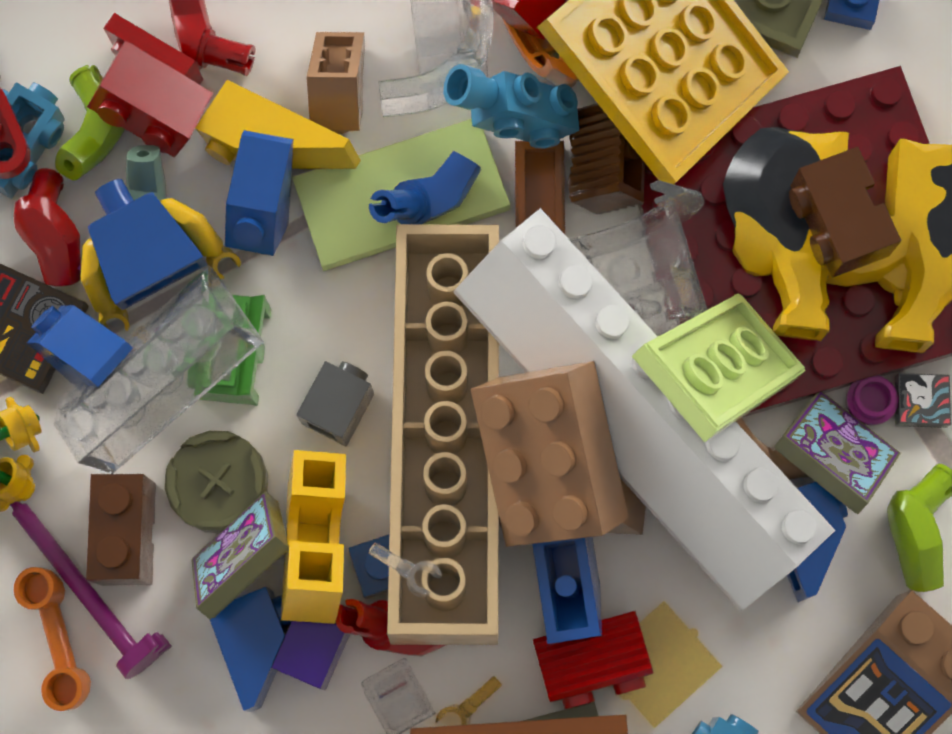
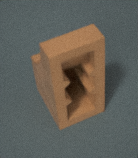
M316 32L307 72L309 120L337 134L360 131L363 111L364 32Z

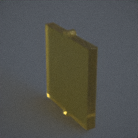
M665 601L639 623L654 674L644 677L645 688L619 695L622 700L629 699L653 728L657 727L723 667L697 638L698 631L695 628L689 629Z

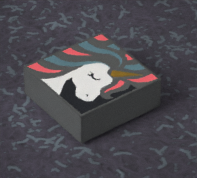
M898 373L895 376V389L898 394L895 426L947 428L951 425L950 375Z

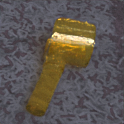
M492 676L460 705L451 704L440 710L435 722L438 723L448 712H454L459 715L461 725H470V716L502 684L495 676Z

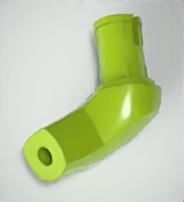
M95 65L80 67L69 78L71 86L87 111L80 130L60 147L55 158L56 170L72 181L80 179L101 163L125 131L122 127H114L107 124L99 117L98 113L87 107L103 79L98 67Z
M940 463L936 464L910 490L896 491L887 507L889 527L898 552L906 586L917 592L933 591L944 587L943 542L933 514L952 496V470Z

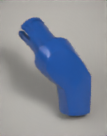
M453 151L433 176L400 182L394 190L383 189L376 191L370 199L375 201L382 200V202L370 203V214L373 219L380 223L396 220L400 224L421 225L460 207L478 177L481 167L465 156Z

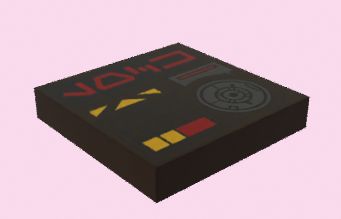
M0 264V375L44 394L56 369L27 343L36 333L31 328L32 325L51 306L58 309L63 305H74L86 313L89 305L85 301Z

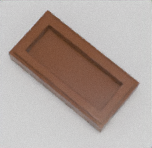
M515 141L516 227L541 208L565 234L564 141H560L558 145L550 148H534L530 146V142Z

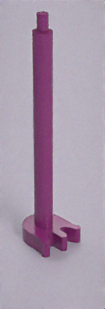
M18 501L10 504L13 509L12 515L123 655L117 662L116 667L125 679L137 676L172 647L164 635L158 632L152 636L150 633H147L136 643L28 504H22Z

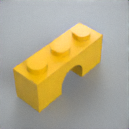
M302 450L293 451L287 487L285 534L289 548L284 553L281 620L335 624L343 594L344 545L339 544L345 501L346 454Z

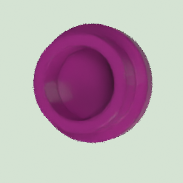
M879 375L853 382L846 393V406L849 413L863 424L870 426L880 425L888 421L896 412L898 394L893 384L886 378Z

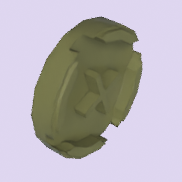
M206 431L190 437L180 446L181 448L176 452L174 458H171L166 468L164 489L170 507L186 524L203 532L220 533L268 489V472L260 453L247 440L229 431Z

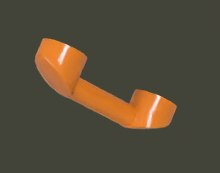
M39 567L27 568L15 580L14 596L17 602L24 608L39 610L55 668L45 677L42 683L41 693L43 700L48 707L56 711L76 709L87 699L91 688V680L85 670L76 666L60 609V604L65 596L63 582L51 570Z

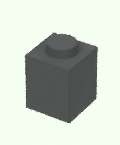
M325 361L296 414L301 424L347 447L374 396L371 383L366 381L368 374L344 361L340 363L339 367Z

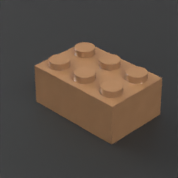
M594 361L503 376L470 389L506 547L603 536L629 519Z

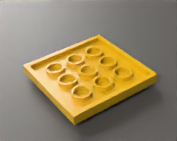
M568 0L537 26L665 188L676 183L789 73L734 0Z

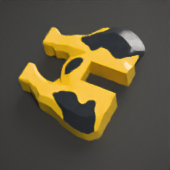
M779 127L760 128L744 142L734 155L726 172L723 191L726 206L735 227V242L732 249L734 255L747 273L754 276L772 275L774 285L780 294L783 311L773 325V332L777 336L822 341L829 332V318L825 313V309L829 305L826 284L849 287L878 282L884 290L894 294V303L898 308L892 319L876 334L875 347L924 353L934 344L932 322L941 313L943 308L952 301V145L921 144L907 139H900L888 156L885 206L901 238V242L889 257L832 278L826 264L821 266L813 255L810 246L811 230L805 217L800 219L795 214L790 202L789 190L792 189L790 185L799 168L847 151L849 133L809 134Z

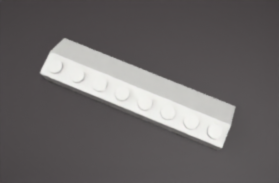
M541 208L505 236L455 289L454 294L525 373L589 361L595 362L620 478L739 611L744 610L798 567L836 531L736 421L706 442L701 439L632 358V355L639 348L658 336Z

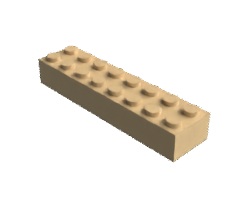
M397 224L387 627V635L392 645H498L499 514L470 389L499 378V343L454 294V291L499 243V225Z

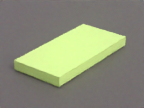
M472 119L358 155L361 161L356 169H315L293 176L292 179L323 271L396 248V226L400 223L397 220L380 223L373 219L369 211V204L381 203L382 200L370 199L371 196L379 190H394L403 181L433 176L453 151L478 164L481 167V171L460 207L421 225H467L509 211L510 202L484 130L473 127Z
M739 293L645 343L632 355V358L704 442L794 382L806 371L801 362Z

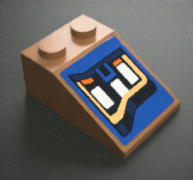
M913 590L897 595L795 712L819 734H932L952 714V625Z

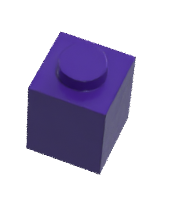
M292 621L271 668L326 691L350 634L340 631L336 622L335 624Z

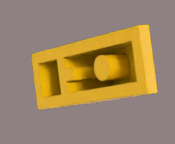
M226 80L195 127L207 143L205 151L225 165H230L232 161H236L241 135L244 130L294 139L292 169H356L361 161L348 138L229 80Z

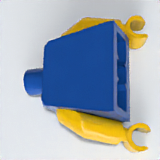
M122 179L112 180L95 191V195L106 216L92 222L88 226L91 238L83 245L80 280L94 310L99 313V323L108 328L107 320L117 318L124 323V328L128 331L130 325L126 308L205 266H208L218 279H225L217 268L221 259L230 257L240 267V258L229 247H224L222 239L204 215L173 198L159 201L153 192L133 200Z

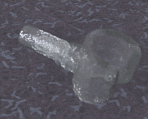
M376 542L369 549L368 554L405 577L409 590L418 597H426L431 593L416 584L414 575L417 571L426 570L438 579L442 576L439 567L430 561H421L413 564Z

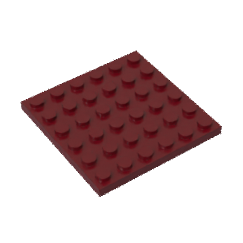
M901 66L753 107L676 183L667 188L662 185L645 163L643 205H638L677 326L738 293L745 298L772 330L774 323L783 311L780 294L774 285L772 275L754 276L747 273L734 255L732 249L735 242V227L728 212L723 191L726 172L734 155L744 142L760 128L779 127L809 134L848 132V150L859 147L875 182L873 188L867 189L873 205L885 204L888 156L900 139H907L921 144H930ZM878 282L849 287L826 284L829 305L825 309V313L829 318V332L822 341L778 336L801 362L806 371L794 382L743 417L813 397L818 392L827 393L848 387L853 382L868 377L885 376L952 356V301L943 308L941 313L932 322L934 344L924 353L875 347L876 334L892 319L898 308L894 303V294L884 290Z

